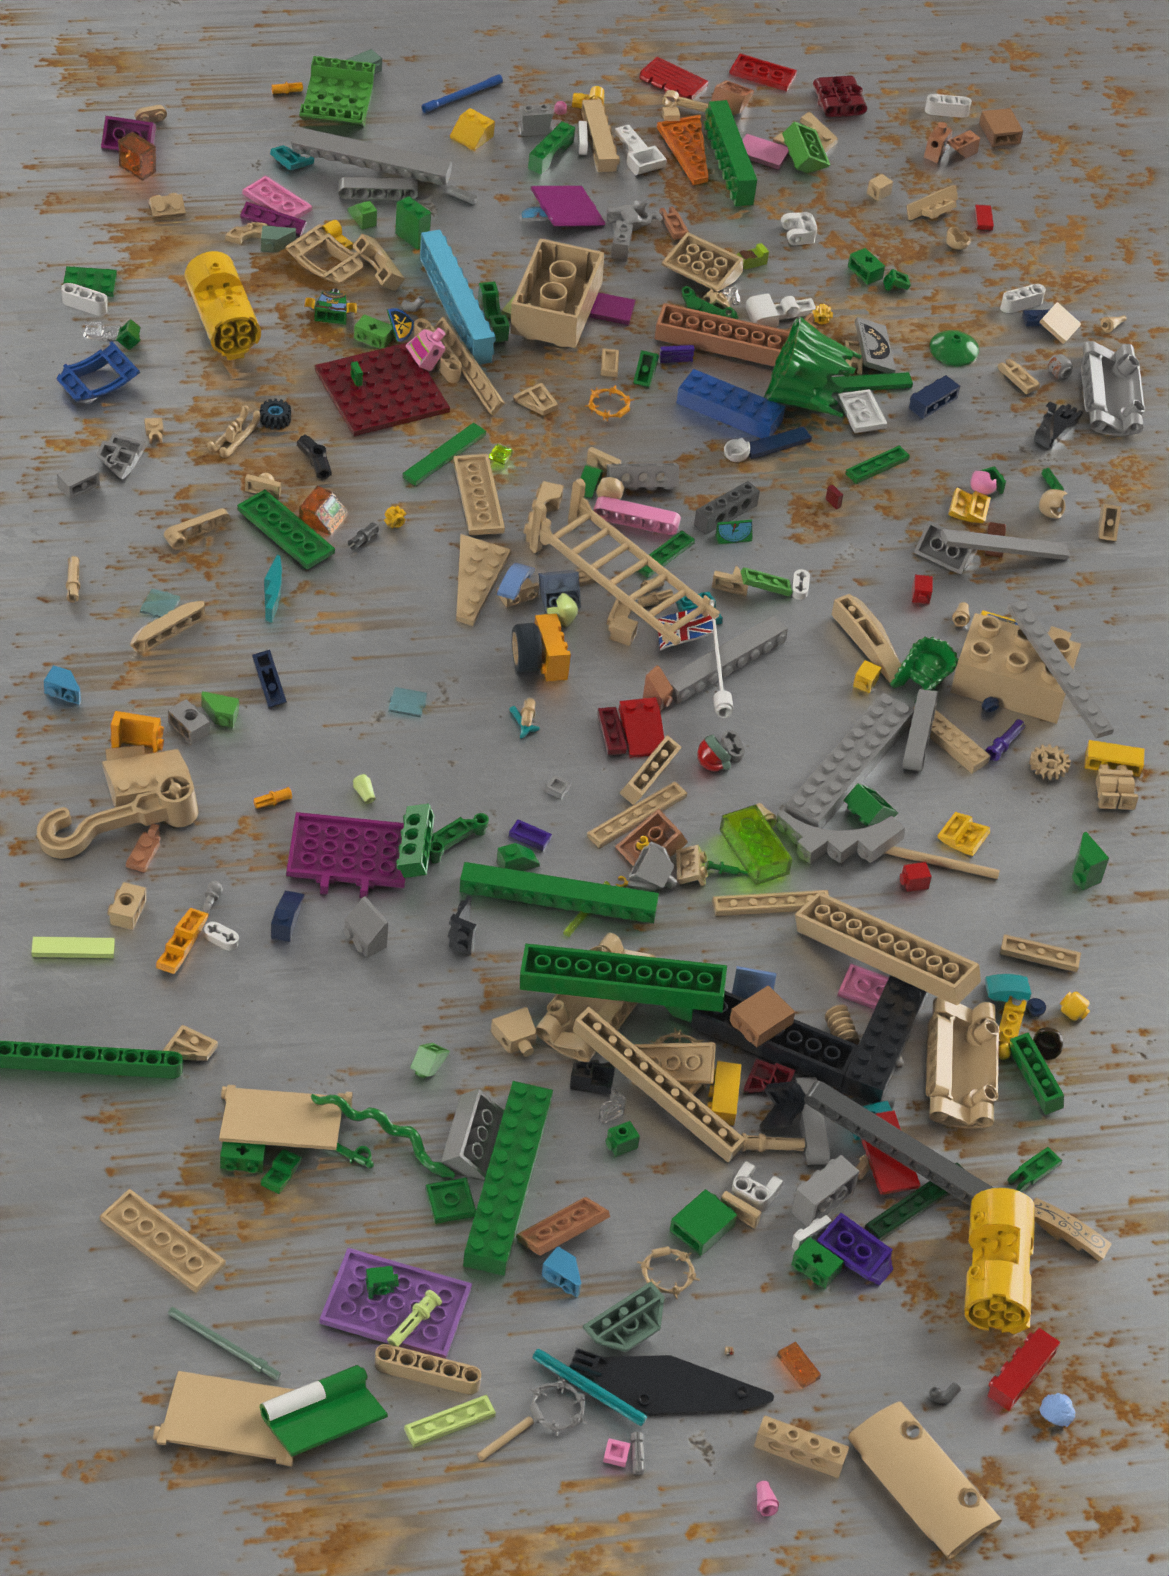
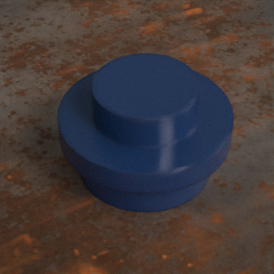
M994 697L984 699L981 705L982 709L986 713L997 710L999 708V699Z
M1032 998L1027 1002L1026 1009L1029 1015L1040 1017L1046 1011V1004L1041 999Z

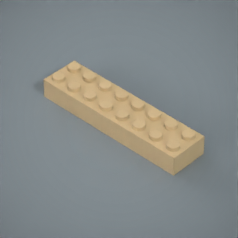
M937 710L935 711L930 738L972 774L987 765L990 755Z

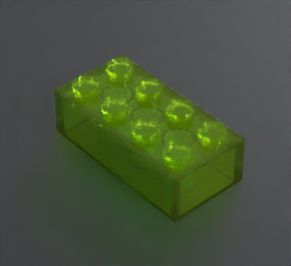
M756 804L722 815L719 830L755 886L790 874L793 859Z

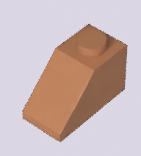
M657 665L646 675L643 698L656 697L661 711L672 703L673 688L662 669Z

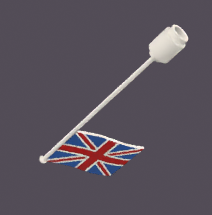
M710 600V604H711L713 607H714V605H715V601H714V600ZM696 608L670 614L658 620L663 624L668 622L672 625ZM700 614L674 633L681 638L679 644L694 641L710 634L714 635L720 691L716 692L713 696L714 709L720 718H727L733 712V701L731 693L723 689L716 620L710 615L704 617ZM658 632L660 651L674 645L670 641L666 644L662 640V634Z

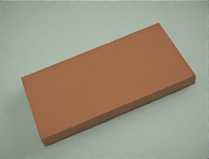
M583 1197L518 1233L516 1238L519 1243L541 1256L608 1219L610 1213L609 1210L589 1198Z

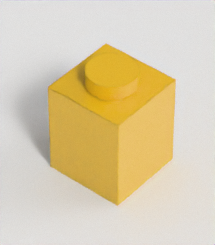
M864 660L855 675L853 687L870 693L879 680L881 667Z

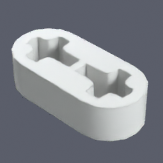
M803 569L795 571L793 576L792 596L798 600L805 599L809 590L810 574Z
M209 922L205 925L204 937L207 941L228 951L238 948V933L217 922Z

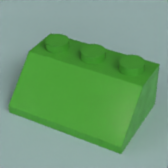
M793 122L782 133L784 143L789 150V155L793 159L794 167L798 171L810 173L830 166V162L815 129Z

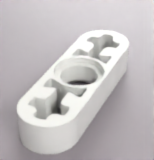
M579 121L578 154L587 155V121Z

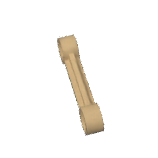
M674 90L666 91L662 99L665 107L681 106L705 112L706 108H708L707 103L679 97V94ZM666 97H672L675 102L669 101Z

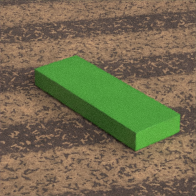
M745 567L740 571L744 585L789 597L793 593L789 579Z

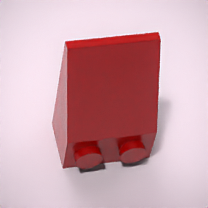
M656 697L619 701L618 715L629 757L650 756L665 738Z

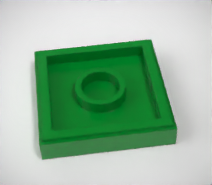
M467 1177L425 1185L435 1224L475 1216L476 1208Z

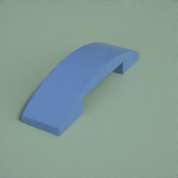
M517 562L514 563L503 578L497 595L515 600L520 592L521 585L526 578H531L535 568Z

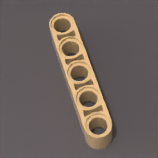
M417 319L414 324V337L424 329L435 332V329L428 320ZM441 339L440 341L444 345L445 351L435 366L448 382L457 383L461 380L462 364L444 340Z
M382 1344L375 1351V1368L381 1373L469 1395L476 1394L480 1389L481 1371L475 1366L389 1344Z

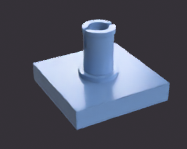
M737 966L732 994L748 999L766 986L774 990L776 973Z

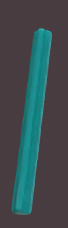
M536 1349L532 1358L637 1425L642 1426L645 1423L647 1416L543 1350Z

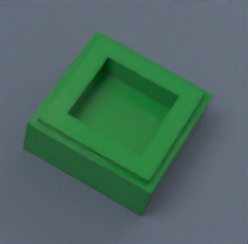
M357 361L351 362L350 376L356 386H362L363 371Z

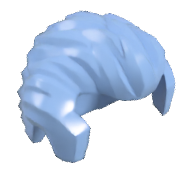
M1060 1393L1048 1394L1042 1400L1039 1408L1041 1415L1046 1420L1061 1427H1068L1073 1422L1076 1414L1072 1400L1067 1395Z

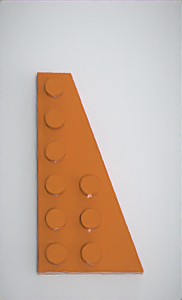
M700 115L680 118V121L657 122L658 131L692 184L707 183L709 176Z

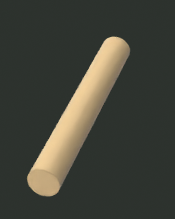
M528 1416L477 1453L478 1459L480 1461L485 1460L533 1425V1419Z

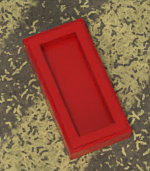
M975 204L977 229L993 230L994 223L991 205Z

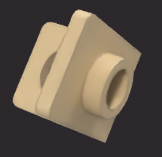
M713 289L701 298L705 301L710 297V304L714 305L717 302L725 308L730 307L726 296Z

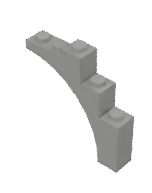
M784 810L777 813V828L787 834L793 843L797 844L798 856L809 864L826 852L840 864L856 852H858L861 858L872 863L902 841L905 834V827L893 816L867 828L835 831L807 825L793 818Z

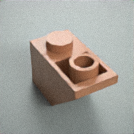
M969 130L947 140V144L963 157L968 158L977 154L981 138Z

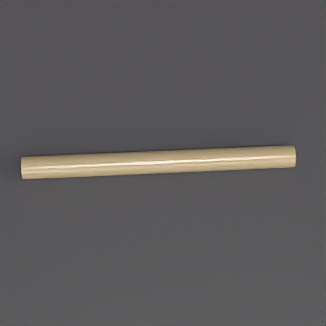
M895 846L884 853L993 879H998L1000 870Z

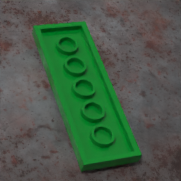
M264 489L237 505V510L307 570L335 554V548L267 490Z

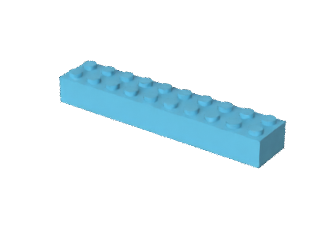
M441 230L422 232L420 260L454 329L479 365L492 363V355L495 354L493 343L496 341L495 334L491 332L490 324L485 320L484 312L480 310L479 302L474 298L473 290L469 288L468 280L464 278L462 268L458 266L457 258L453 256L452 248L447 244L446 236H443Z

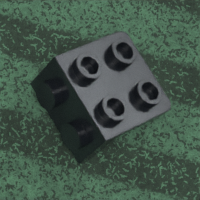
M471 896L461 900L457 913L452 914L449 921L451 928L448 933V938H450L449 947L469 955L474 951L477 924L469 922Z
M796 1081L768 1084L764 1090L775 1105L759 1127L762 1130L788 1128L793 1124L795 1117L803 1111L806 1104L804 1100L806 1094Z

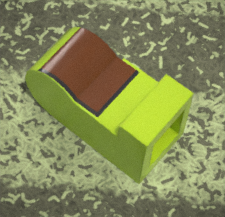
M760 243L756 244L754 249L740 251L737 253V256L743 258V269L747 270L767 265L769 251Z

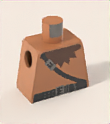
M939 122L930 134L924 158L938 163L949 150L950 145L947 144V140L952 138V130L947 128L946 123Z

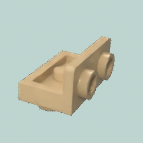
M170 193L168 196L154 195L149 198L148 205L151 208L153 219L185 215L186 213L182 194Z

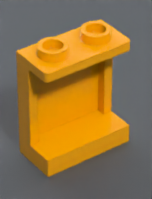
M115 711L111 722V748L121 747V744L124 743L153 748V753L159 752V750L162 751L164 739L161 738L164 727L161 726V718Z

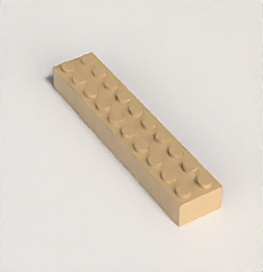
M818 892L795 914L797 932L956 1006L981 982L978 963L821 892Z

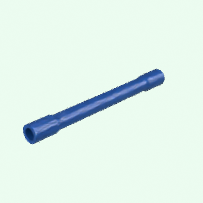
M498 74L442 98L421 105L422 111L428 113L468 95L503 83V78Z

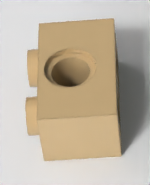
M123 882L121 888L115 892V901L109 905L107 915L110 916L111 925L133 930L147 900L146 888Z

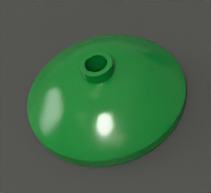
M945 330L932 337L930 351L937 360L944 364L965 366L973 363L978 358L979 345L974 338L965 332Z

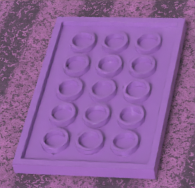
M347 1248L322 1311L319 1324L388 1343L387 1338L412 1313L413 1305L419 1303L425 1297L427 1290H431L441 1298L442 1304L436 1306L430 1313V1317L427 1320H422L399 1347L446 1359L471 1292L472 1283ZM392 1266L393 1273L398 1274L399 1287H394L393 1293L386 1295L376 1294L373 1295V1299H368L365 1281L366 1269Z

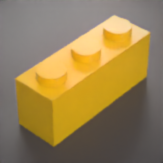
M1089 740L1085 751L1084 769L1098 771L1099 766L1104 764L1108 765L1111 770H1116L1117 766L1126 765L1128 770H1132L1134 777H1140L1144 766V748Z
M717 1061L713 1076L714 1084L710 1085L708 1097L712 1098V1102H708L707 1107L729 1126H734L742 1064Z

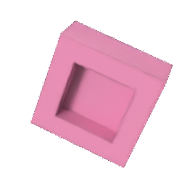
M609 1438L603 1462L625 1467L631 1443Z

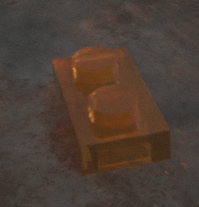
M796 1341L778 1351V1358L802 1389L821 1378V1373Z

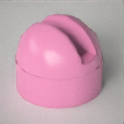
M558 101L554 106V112L559 115L565 114L567 112L566 103Z

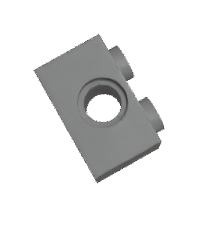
M617 222L612 244V259L627 261L633 225Z
M187 699L168 709V723L191 745L210 735L209 719L203 716L197 707Z

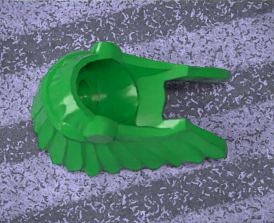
M925 636L916 643H913L909 654L902 662L901 667L898 668V672L894 675L895 679L891 681L890 685L894 689L904 686L909 679H912L915 683L921 685L922 689L932 691L937 685H941L947 676L954 672L959 660L957 653L953 651L948 642L935 639L933 636L930 638Z

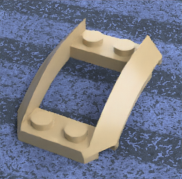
M321 224L285 247L307 270L322 279L339 285L363 269L362 261L359 258L360 253L358 251L355 253L344 247L330 233L327 234L322 229ZM321 245L328 253L342 262L327 272L313 264L305 255Z

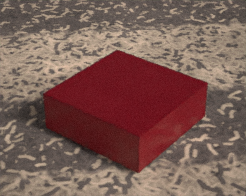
M830 485L827 488L825 500L837 510L841 508L843 494L834 485Z

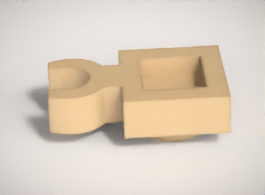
M145 418L146 436H149V443L152 444L153 439H158L159 443H162V435H164L162 418Z

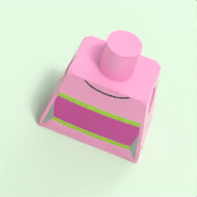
M437 328L435 332L424 329L406 344L407 349L419 367L431 371L444 353L445 347L440 340L446 334L442 329Z

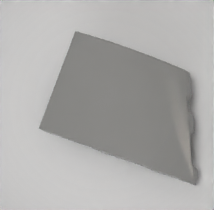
M113 433L109 442L102 441L96 456L123 480L135 467L147 445L144 441Z

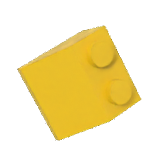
M469 108L458 118L450 138L476 151L494 137L495 121Z

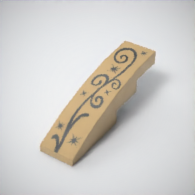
M1039 1198L1033 1200L1035 1205V1222L1056 1240L1063 1238L1076 1250L1079 1251L1083 1248L1097 1261L1104 1259L1112 1243L1063 1210Z

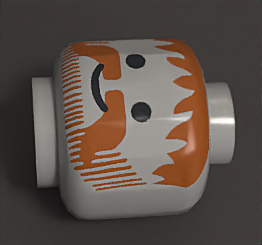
M1059 354L1050 358L1048 370L1057 379H1066L1071 375L1073 364L1065 355Z

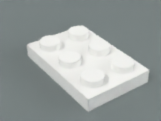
M870 389L838 394L837 400L854 433L887 428V422Z

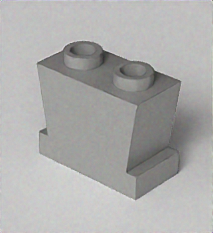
M550 104L519 106L521 121H518L520 136L547 135L552 131L553 111Z

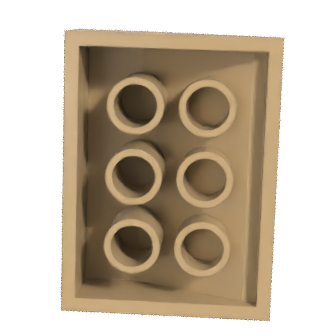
M689 232L685 234L661 263L662 266L717 292L734 283L743 272L742 257Z
M178 749L102 761L114 808L133 802L139 794L157 790L158 782L166 775L181 773L191 778L189 769Z

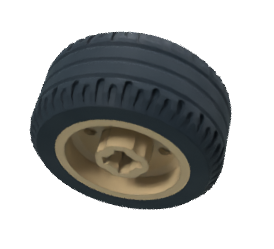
M535 623L516 624L512 629L511 637L515 669L518 672L538 671L542 664V643L539 628Z

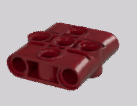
M854 76L819 77L813 81V87L818 97L817 104L822 107L825 116H857L866 113L867 105L862 96L863 89L857 84Z

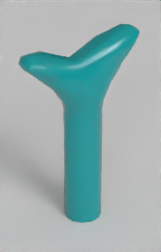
M516 706L510 707L509 711L521 727L520 739L526 737L530 732L540 730V727L534 725L529 727L523 726L521 724V713Z

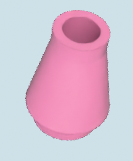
M768 1481L758 1482L756 1484L757 1510L763 1516H772L777 1513L779 1502Z

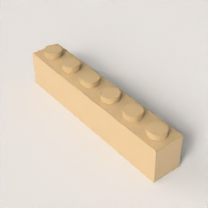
M601 99L582 100L581 114L583 121H587V136L597 172H615L617 165L620 163V158L617 155V147L614 145V136L611 135V126L608 125V116L605 115V106L602 105Z

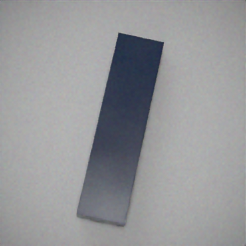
M803 426L750 442L749 457L754 459L809 443L812 437Z

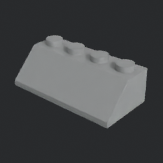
M480 1089L460 1096L441 1163L457 1175L485 1180L504 1110Z

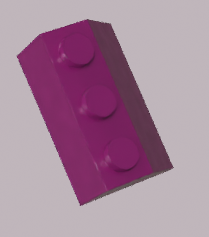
M105 115L101 148L149 155L154 143L156 125L153 122Z

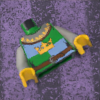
M333 288L330 292L323 291L320 297L316 299L309 297L305 299L304 307L315 310L314 321L346 325L347 314L357 313V303H351L349 300H346V294L340 293L336 288Z

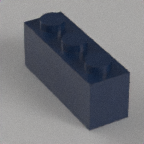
M947 375L936 379L932 384L911 395L909 409L922 419H925L956 400L959 395L960 385Z

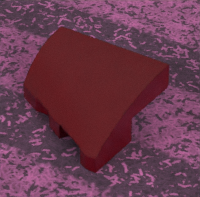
M756 1058L743 1092H765L764 1088L768 1084L792 1081L795 1070L778 1063L773 1065Z

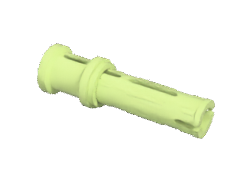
M427 1290L425 1297L419 1303L413 1305L412 1313L387 1338L388 1343L399 1347L422 1320H427L433 1309L442 1304L441 1298L435 1292Z

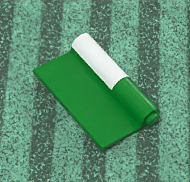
M359 1365L352 1366L265 1401L259 1406L264 1422L291 1457L388 1417V1413L366 1388L368 1376L365 1369Z

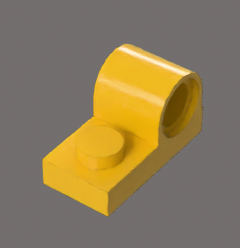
M594 86L590 89L589 95L574 93L572 107L582 108V100L601 99L602 105H604V89L600 86Z
M336 219L322 225V229L327 234L330 233L347 249H353V243L342 235L341 224Z

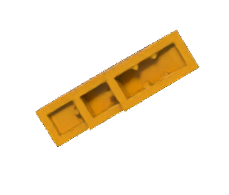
M193 908L186 912L174 928V934L166 943L164 953L157 960V969L172 974L177 972L208 919V913Z

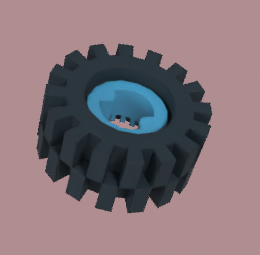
M274 398V401L272 399H268V402L264 401L260 408L261 424L265 425L266 428L271 427V430H274V428L280 430V427L284 429L285 425L289 426V423H291L290 404L288 405L286 401L283 403L282 399L277 401V398Z

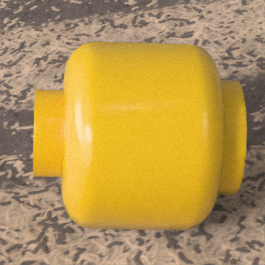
M1077 991L1073 993L1068 992L1059 1003L1062 1005L1061 1012L1073 1021L1079 1018L1083 1020L1090 1012L1088 1009L1089 1000Z

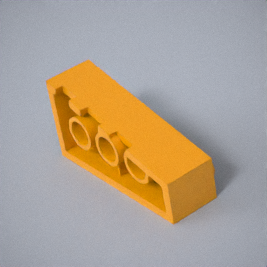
M535 615L534 623L539 628L542 643L541 674L545 675L546 681L568 680L571 653L567 651L568 645L567 642H564V633L561 632L558 615Z

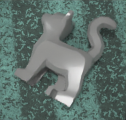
M634 200L630 205H622L614 209L607 207L606 209L607 220L609 223H613L614 231L617 222L633 225L632 231H636L641 227L650 225L653 219L661 222L663 217L657 212H652L647 216L645 212V207L648 204L647 200Z

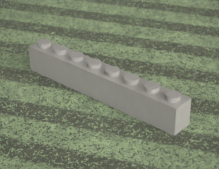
M773 615L719 646L722 678L729 676L733 671L742 668L748 662L756 660L760 655L768 653L777 645L783 644L787 639L788 627ZM715 649L666 677L673 688L672 697L676 704L683 700H688L690 696L701 692L704 688L715 684L719 680Z

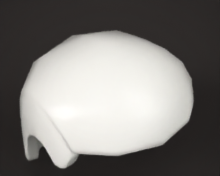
M743 438L728 441L724 446L726 458L737 463L746 460L750 454V442H746Z

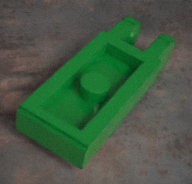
M1046 1147L1019 1166L1018 1170L1012 1173L1007 1181L1013 1184L1023 1176L1025 1180L1016 1188L1017 1191L1023 1192L1030 1185L1035 1184L1059 1167L1063 1160L1049 1147Z

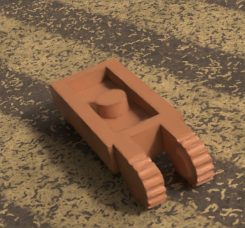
M673 206L669 207V214H667L664 208H660L659 213L662 215L663 222L673 240L682 239L689 231L679 213Z

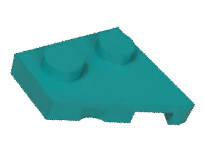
M284 145L270 150V155L290 171L314 164V157L305 158Z

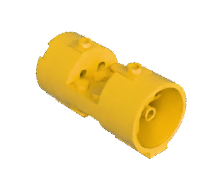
M218 251L202 253L192 259L185 270L186 283L213 349L222 353V356H226L227 360L244 358V355L250 351L249 348L255 343L258 344L261 338V328L232 259L227 254Z
M987 1189L976 1194L971 1200L969 1244L973 1248L972 1266L969 1267L966 1275L964 1308L965 1318L973 1326L989 1331V1327L1002 1329V1333L1010 1332L1013 1335L1030 1328L1032 1278L1029 1270L1030 1256L1033 1255L1035 1224L1034 1202L1026 1194L1014 1189Z

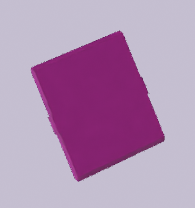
M531 186V191L554 227L605 226V221L582 186Z

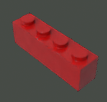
M1038 1328L1034 1334L1032 1332L1028 1334L1024 1340L1025 1345L1022 1348L1019 1346L1012 1355V1361H1006L1000 1370L1001 1374L998 1377L995 1375L988 1384L990 1387L988 1397L1008 1411L1013 1408L1057 1354L1061 1342L1041 1328Z

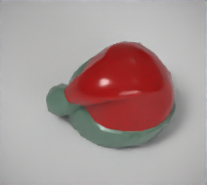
M714 734L705 737L699 744L697 751L699 763L709 771L729 770L731 768V756L720 745Z

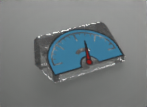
M541 206L519 208V219L523 222L549 220Z

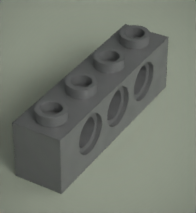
M749 481L739 485L696 509L694 525L705 535L714 531L717 528L718 522H729L756 507L760 490Z

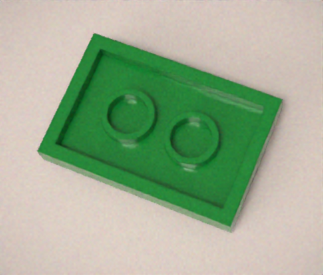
M66 266L63 284L73 283L101 292L107 297H114L117 270Z

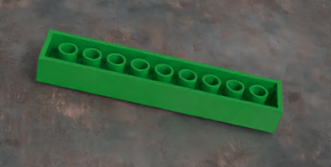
M525 943L520 970V990L722 1012L727 965Z
M517 1081L512 1082L464 1251L463 1267L505 1276L553 1097L552 1089Z

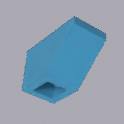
M53 665L44 679V694L80 704V688L72 672Z
M557 1246L543 1263L542 1276L548 1282L555 1283L561 1287L564 1292L578 1297L580 1295L581 1279L576 1257Z

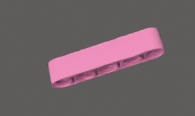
M605 496L597 498L593 510L605 521L666 535L676 534L681 520L680 515L673 511Z

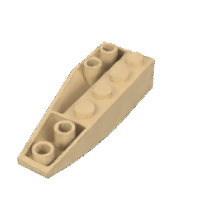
M851 594L834 599L831 615L871 662L881 667L880 672L891 683L895 679L894 675L898 672V668L901 667V662L880 621L860 599Z

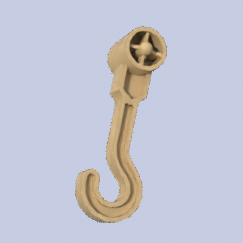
M172 773L166 775L158 782L157 790L139 794L129 804L86 817L79 824L75 832L65 838L57 837L55 834L59 830L71 825L70 811L65 807L57 808L48 812L39 821L37 826L39 845L43 852L49 856L64 859L74 857L83 852L98 834L134 823L148 826L165 821V823L173 827H185L192 824L199 814L194 784L191 778L185 774Z

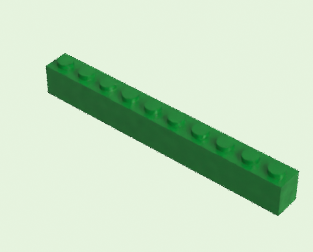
M464 862L459 892L653 924L655 922L659 893L469 862Z

